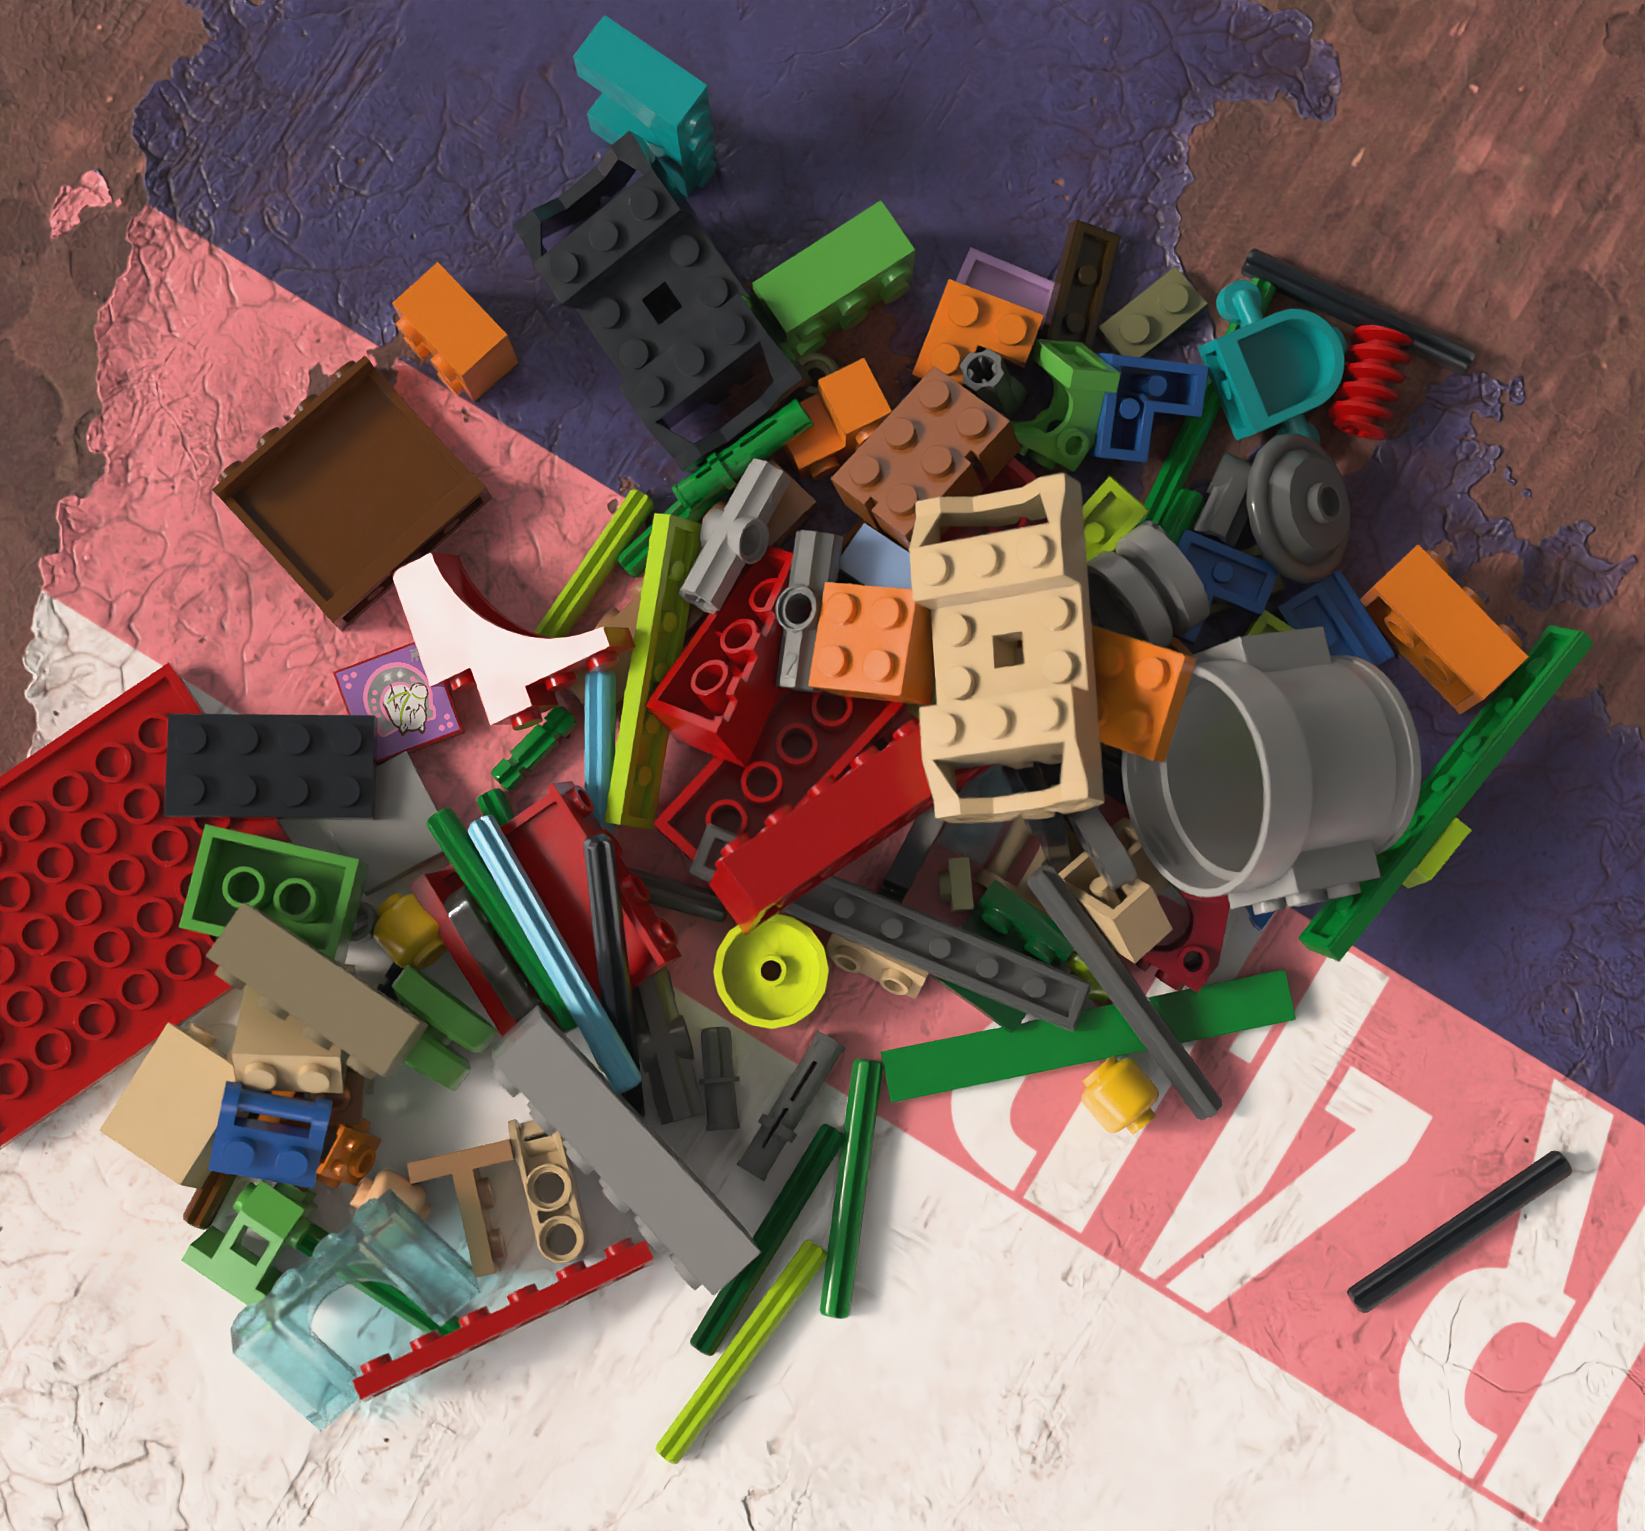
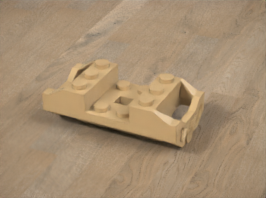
M1062 473L1041 477L1022 488L975 497H936L915 501L916 521L909 548L913 602L931 609L937 705L919 708L922 760L934 799L935 818L951 823L1001 822L1015 820L1018 816H1022L1023 819H1045L1054 817L1055 812L1083 811L1103 804L1104 792L1081 483ZM1022 516L1030 520L1048 518L1049 521L1048 524L940 543L939 526H1004L1017 523ZM1018 640H1023V647L1018 648ZM1033 761H1040L1048 765L1063 763L1061 784L1044 791L995 798H960L956 792L955 769L997 763L1015 769L1034 767Z

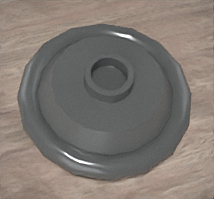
M1299 433L1274 436L1257 452L1248 474L1246 504L1252 534L1263 557L1281 576L1300 584L1325 580L1340 565L1349 543L1351 511L1346 485L1335 461L1318 442Z

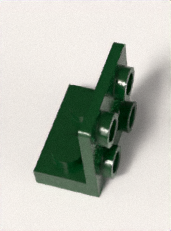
M995 879L961 926V929L1057 969L1074 950L1052 919ZM930 974L937 982L1010 1033L1018 1028L1027 1015L1022 1011Z

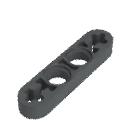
M1036 761L1049 789L1061 784L1063 763L1048 765ZM1097 806L1083 811L1061 813L1111 890L1114 891L1137 879V874L1129 855Z

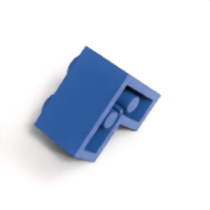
M1095 353L1121 374L1117 393L1105 392L1095 442L1086 455L1147 463L1154 412L1202 417L1208 366Z

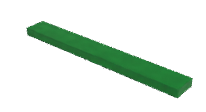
M1554 625L1548 626L1527 652L1528 658L1506 678L1420 785L1416 809L1404 834L1389 849L1376 855L1380 877L1359 882L1361 893L1329 899L1301 933L1298 939L1309 950L1335 961H1341L1593 646V641L1584 631Z
M1285 969L1204 985L1198 993L1190 988L1181 992L1175 991L1148 997L1180 1043L1296 1020ZM1111 1004L1082 1010L1074 1032L1066 1031L1038 1019L1020 1023L1018 1028L1012 1033L999 1027L881 1051L880 1054L890 1103L1098 1061L1110 1058L1113 1055L1117 1057L1142 1052L1147 1049L1116 1006Z

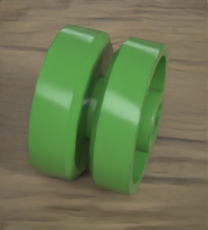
M407 964L391 986L397 998L412 1009V1013L428 1023L429 1026L404 1063L418 1073L429 1076L442 1086L452 1091H457L471 1072L469 1061L450 1045L452 1041L473 1053H485L498 1036L499 1031L451 992L421 971Z

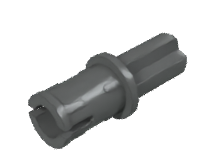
M724 1026L702 1029L701 1047L704 1079H699V1084H704L706 1131L738 1129L740 1125L737 1116L735 1082L740 1081V1076H734L731 1030L729 1027Z

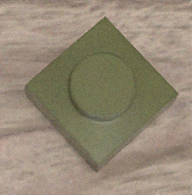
M969 857L949 858L947 861V871L938 872L940 902H950L951 914L972 912L974 905Z

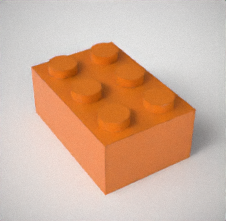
M1418 544L1360 599V602L1381 634L1459 714H1462L1484 700L1528 656L1520 649L1523 644L1517 634L1504 624L1498 626L1484 612L1486 605L1483 600L1470 588H1461L1448 575L1450 570L1446 562L1434 551L1429 549L1424 551Z

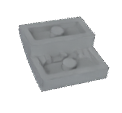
M407 751L376 767L375 820H326L343 856L360 859L369 864L363 893L366 896L445 855L426 827L428 818L439 811V809L432 800L413 759Z

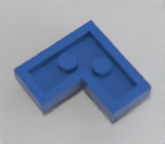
M1185 529L1181 534L1177 547L1192 565L1202 582L1209 600V607L1212 599L1253 616H1261L1278 572L1268 562ZM1203 622L1185 635L1172 633V636L1193 645L1196 642Z

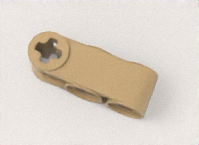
M517 1119L509 1120L510 1141L516 1162L520 1168L540 1253L547 1260L554 1263H571L580 1259L587 1250L589 1234L572 1162L565 1153L567 1149L563 1145L566 1139L556 1131L551 1137L547 1136L529 1141L532 1137L546 1133L534 1120L519 1123ZM549 1173L558 1174L564 1182L563 1195L554 1203H546L538 1193L540 1180ZM561 1224L569 1225L576 1234L574 1249L565 1255L556 1253L550 1244L552 1231Z

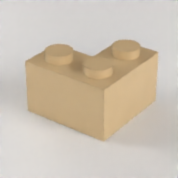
M1123 817L1112 827V830L1129 855L1135 868L1137 879L1114 891L1111 890L1086 851L1063 869L1059 875L1113 950L1136 963L1173 930L1157 899L1159 893L1169 886L1171 882L1158 871L1145 853L1131 820Z

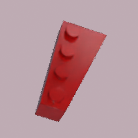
M768 545L765 554L755 564L745 563L721 609L717 611L716 615L710 613L645 703V707L675 740L745 768L747 767L781 689L775 687L783 627L779 624L776 617V604L781 593L789 587L793 553ZM812 604L807 610L806 619L811 615Z

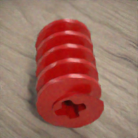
M1363 325L1355 328L1351 334L1350 339L1353 346L1347 349L1345 355L1348 364L1344 365L1341 379L1343 383H1340L1333 393L1337 402L1331 403L1327 413L1334 426L1347 434L1366 439L1385 440L1389 433L1376 425L1377 421H1391L1394 417V413L1383 407L1382 403L1397 402L1399 400V393L1389 388L1388 384H1402L1405 381L1406 376L1393 367L1394 365H1408L1410 363V355L1399 350L1400 346L1411 345L1413 340L1407 335L1387 327Z

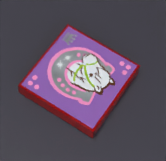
M415 642L333 672L348 715H375L378 718L376 766L405 751L411 754L465 733L449 687H430Z

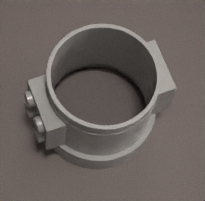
M1323 626L1239 637L1192 655L1191 657L1197 658L1165 763L1152 761L1122 750L1123 788L1129 816L1139 842L1153 865L1169 882L1189 894L1200 897L1228 894L1231 909L1252 905L1254 915L1286 909L1284 899H1286L1288 907H1299L1327 901L1325 890L1328 892L1329 899L1361 893L1359 882L1380 877L1376 855L1389 849L1404 834L1414 815L1420 792L1421 755L1418 736L1409 709L1395 685L1381 670L1364 659L1349 655L1330 656Z

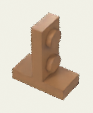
M510 1139L406 1163L411 1184L452 1175L474 1278L501 1271L499 1261L507 1259L502 1231L500 1228L492 1230L488 1209L495 1208L496 1206L493 1187L489 1177L481 1178L479 1168L516 1160Z

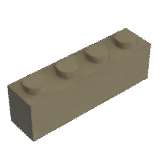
M245 902L241 904L206 955V957L220 965L215 971L218 977L240 991L247 984L261 993L263 996L258 1003L263 1008L282 1020H286L289 1014L305 1023L307 1026L302 1034L326 1050H330L332 1045L335 1044L349 1053L351 1056L346 1064L372 1081L377 1074L382 1077L393 1078L429 1026L428 1023L272 917Z

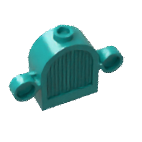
M1237 280L1223 287L1217 296V310L1224 320L1233 324H1239L1240 329L1197 348L1204 365L1208 366L1209 377L1236 441L1281 423V428L1276 435L1299 433L1320 444V436L1317 429L1306 421L1303 413L1323 404L1338 388L1344 371V355L1347 353V344L1343 334L1338 328H1332L1320 316L1302 309H1287L1263 318L1260 310L1262 304L1260 291L1250 281Z

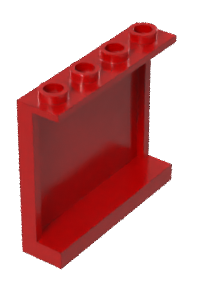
M573 781L553 783L547 787L550 793L500 828L602 1005L583 843L587 837L607 834L615 842L631 990L672 964L682 955L676 947L678 939L673 928L666 920L658 918L649 904L650 894L646 885L636 874H630L620 858L622 849L619 842L611 832L602 829L592 812L595 810L590 796L582 787L575 786ZM451 863L438 872L422 875L408 885L421 907L437 921L439 936L502 1037L537 1005L559 1027Z

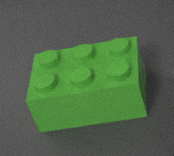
M880 200L752 283L753 295L795 356L800 354L804 358L808 354L819 350L827 341L825 337L839 327L846 331L862 322L868 316L867 309L881 300L888 304L905 294L910 288L908 283L912 281L915 249Z
M205 824L179 927L219 937L241 904L245 902L257 907L330 958L345 966L369 864L356 858Z

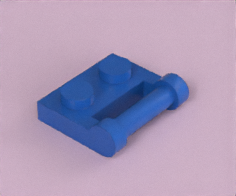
M226 1080L208 1170L314 1188L317 1176L316 1171L320 1163L333 1099L317 1097L316 1102L241 1089L242 1083ZM237 1110L309 1122L311 1125L310 1129L237 1117L236 1112Z

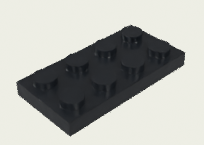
M168 714L164 816L167 818L375 820L378 718L375 715Z

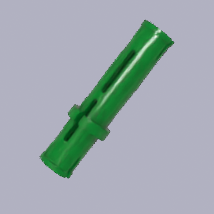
M795 398L779 412L766 419L719 454L714 451L706 457L708 462L687 478L685 477L679 483L671 487L672 491L682 506L691 514L715 494H718L725 488L731 490L737 486V480L743 476L753 459L766 460L787 445L799 434L801 435L815 424L801 403Z

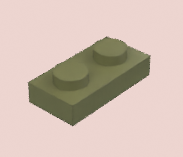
M1175 266L1098 328L1097 334L1114 354L1145 358L1204 311L1207 302Z

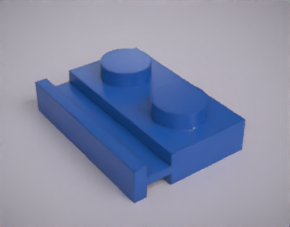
M1340 569L1274 610L1281 621L1295 630L1323 626L1330 656H1355L1364 659L1376 667L1395 655Z

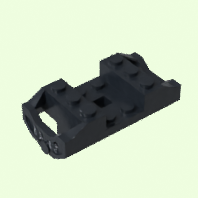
M630 130L613 143L598 165L559 197L532 209L512 225L521 237L533 264L562 305L576 309L625 380L619 388L646 428L672 456L682 471L694 473L699 467L708 462L706 459L708 455L714 451L719 454L733 445L745 434L779 412L783 407L792 402L793 399L797 398L798 400L813 383L810 376L641 136ZM636 170L644 174L552 249L546 250L542 244V239L587 218L600 207L601 197L612 198L627 185ZM670 289L682 306L675 313L667 302L660 307L656 301ZM765 356L774 382L757 401L722 428L695 443L671 431L672 427L703 403L707 402L718 405L730 395L727 389L732 385H743L753 378L755 373L750 367Z

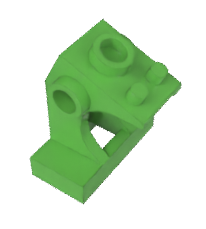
M1035 339L1032 359L1050 375L1054 383V396L1050 407L1041 411L1036 419L1025 422L1010 421L1021 447L1018 453L1023 456L1027 454L1031 459L1048 469L1053 470L1056 463L1074 472L1094 445L1105 392L1117 393L1121 373L1083 343ZM1053 420H1058L1056 428L1051 432H1046L1048 424Z
M261 1180L258 1185L250 1182L240 1193L233 1205V1209L239 1213L227 1234L212 1225L189 1245L181 1261L266 1319H269L289 1299L298 1284L278 1270L276 1264L287 1245L292 1249H296L309 1232L313 1223L308 1218L319 1208V1205L313 1202L317 1194L307 1187L303 1189L300 1186L268 1180ZM248 1228L270 1242L261 1258L242 1245V1239Z

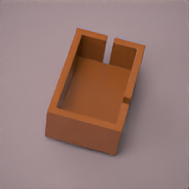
M934 366L834 474L831 480L848 508L877 530L881 528L887 538L910 553L909 548L916 521L915 501L936 497L979 496L983 488L972 463L968 459L973 455L982 476L991 482L1020 451L1021 447L1007 418ZM939 526L940 537L950 526Z

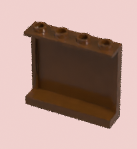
M365 355L359 361H349L339 368L332 377L333 383L319 396L312 394L305 398L296 407L293 419L281 429L275 427L266 432L257 442V450L244 462L236 461L226 467L218 477L219 483L212 489L341 632L395 585L392 572L431 553L492 499L487 487L473 472L470 473L375 370Z

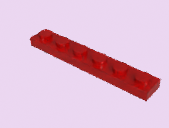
M631 1237L621 1240L604 1249L603 1253L606 1259L586 1267L584 1260L578 1261L556 1272L555 1276L558 1282L538 1290L536 1283H533L509 1294L507 1299L510 1305L490 1314L487 1306L479 1308L458 1319L461 1328L443 1337H441L438 1329L431 1331L409 1343L412 1349L410 1353L395 1360H392L390 1353H386L360 1366L363 1375L352 1380L359 1399L367 1402L654 1264V1257L646 1240L634 1244Z

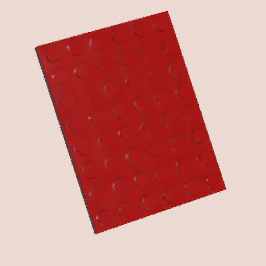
M169 662L0 776V1150L154 1045L167 1023L180 1027L235 989V987L215 974L220 965L206 957L219 937L179 927L205 824L294 844L278 819L167 818L164 816L168 714H206L175 667Z

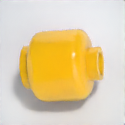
M395 893L383 901L377 908L376 914L379 919L374 926L373 937L400 967L405 968L408 964L413 967L416 966L420 970L425 969L436 962L447 951V947L438 934L439 925L437 921L421 907L413 893L404 897L400 893Z
M1113 1055L1082 1080L1086 1088L1081 1095V1100L1108 1133H1118L1127 1128L1134 1135L1156 1117V1114L1150 1107L1157 1101L1159 1090L1133 1059L1124 1058L1118 1061Z

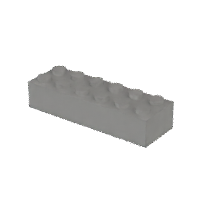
M538 1005L491 1047L494 1063L491 1065L494 1071L492 1075L513 1098L521 1092L530 1101L527 1104L531 1110L529 1115L547 1135L551 1137L558 1131L566 1139L563 1142L567 1149L565 1153L585 1175H588L593 1170L597 1172L601 1177L598 1182L604 1188L602 1192L622 1214L631 1209L637 1215L634 1220L640 1226L638 1228L639 1232L657 1252L660 1253L665 1247L672 1252L669 1257L676 1265L674 1269L694 1291L703 1285L714 1297L760 1253L755 1241L742 1223L621 1094L614 1091L610 1082Z

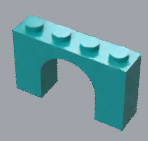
M604 15L573 56L578 76L602 92L587 112L590 129L611 145L629 130L641 136L679 191L687 197L696 185L701 188L709 181L717 166V162L714 161L716 155L708 86Z

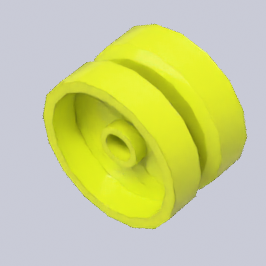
M779 914L747 935L743 933L738 925L732 928L717 949L713 970L718 995L729 1011L749 1025L769 1029L793 1025L810 1014L825 993L829 973L825 949L812 929L791 916ZM773 960L779 963L782 972L778 979L769 981V979L766 980L762 976L761 968L766 961Z

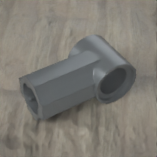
M987 348L979 353L970 352L962 361L960 368L964 376L962 381L964 388L1011 421L1029 397V392L1017 379L1009 374L1002 356Z
M1228 452L1224 453L1206 493L1210 495L1200 512L1193 532L1231 548L1235 547L1248 518L1246 504L1247 485L1252 463Z

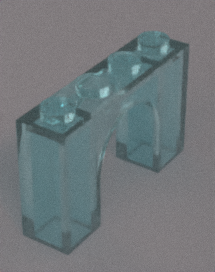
M390 1188L378 1199L371 1198L363 1203L354 1214L353 1221L338 1234L331 1233L323 1238L314 1249L312 1256L297 1270L292 1268L283 1273L275 1282L272 1291L258 1304L252 1303L243 1308L235 1317L230 1327L232 1354L320 1432L359 1399L352 1380L357 1378L356 1370L320 1339L311 1327L318 1307L330 1294L341 1287L355 1282H383L402 1291L441 1327L480 1293L472 1266Z

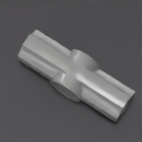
M753 459L749 463L724 509H714L705 517L700 530V542L703 548L678 591V594L686 602L693 604L704 612L716 615L745 563L755 564L763 557L769 543L767 523L791 482L782 470L777 469L767 461Z

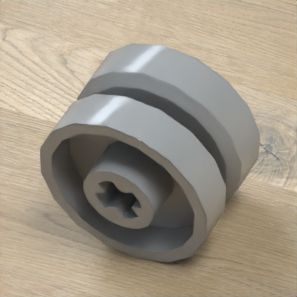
M1139 525L1122 537L1115 545L1116 553L1102 551L1087 562L1090 607L1105 629L1167 648L1173 641L1172 633L1185 635L1209 616V600L1194 568L1169 538L1150 525Z

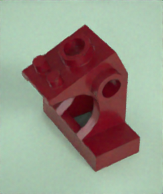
M1172 884L1189 908V921L1186 930L1174 942L1166 945H1155L1136 962V966L1147 972L1152 964L1158 968L1154 976L1169 987L1181 992L1186 985L1198 993L1219 965L1230 902L1228 894L1200 897L1189 894ZM1191 951L1197 952L1196 957L1192 961H1183L1187 953Z

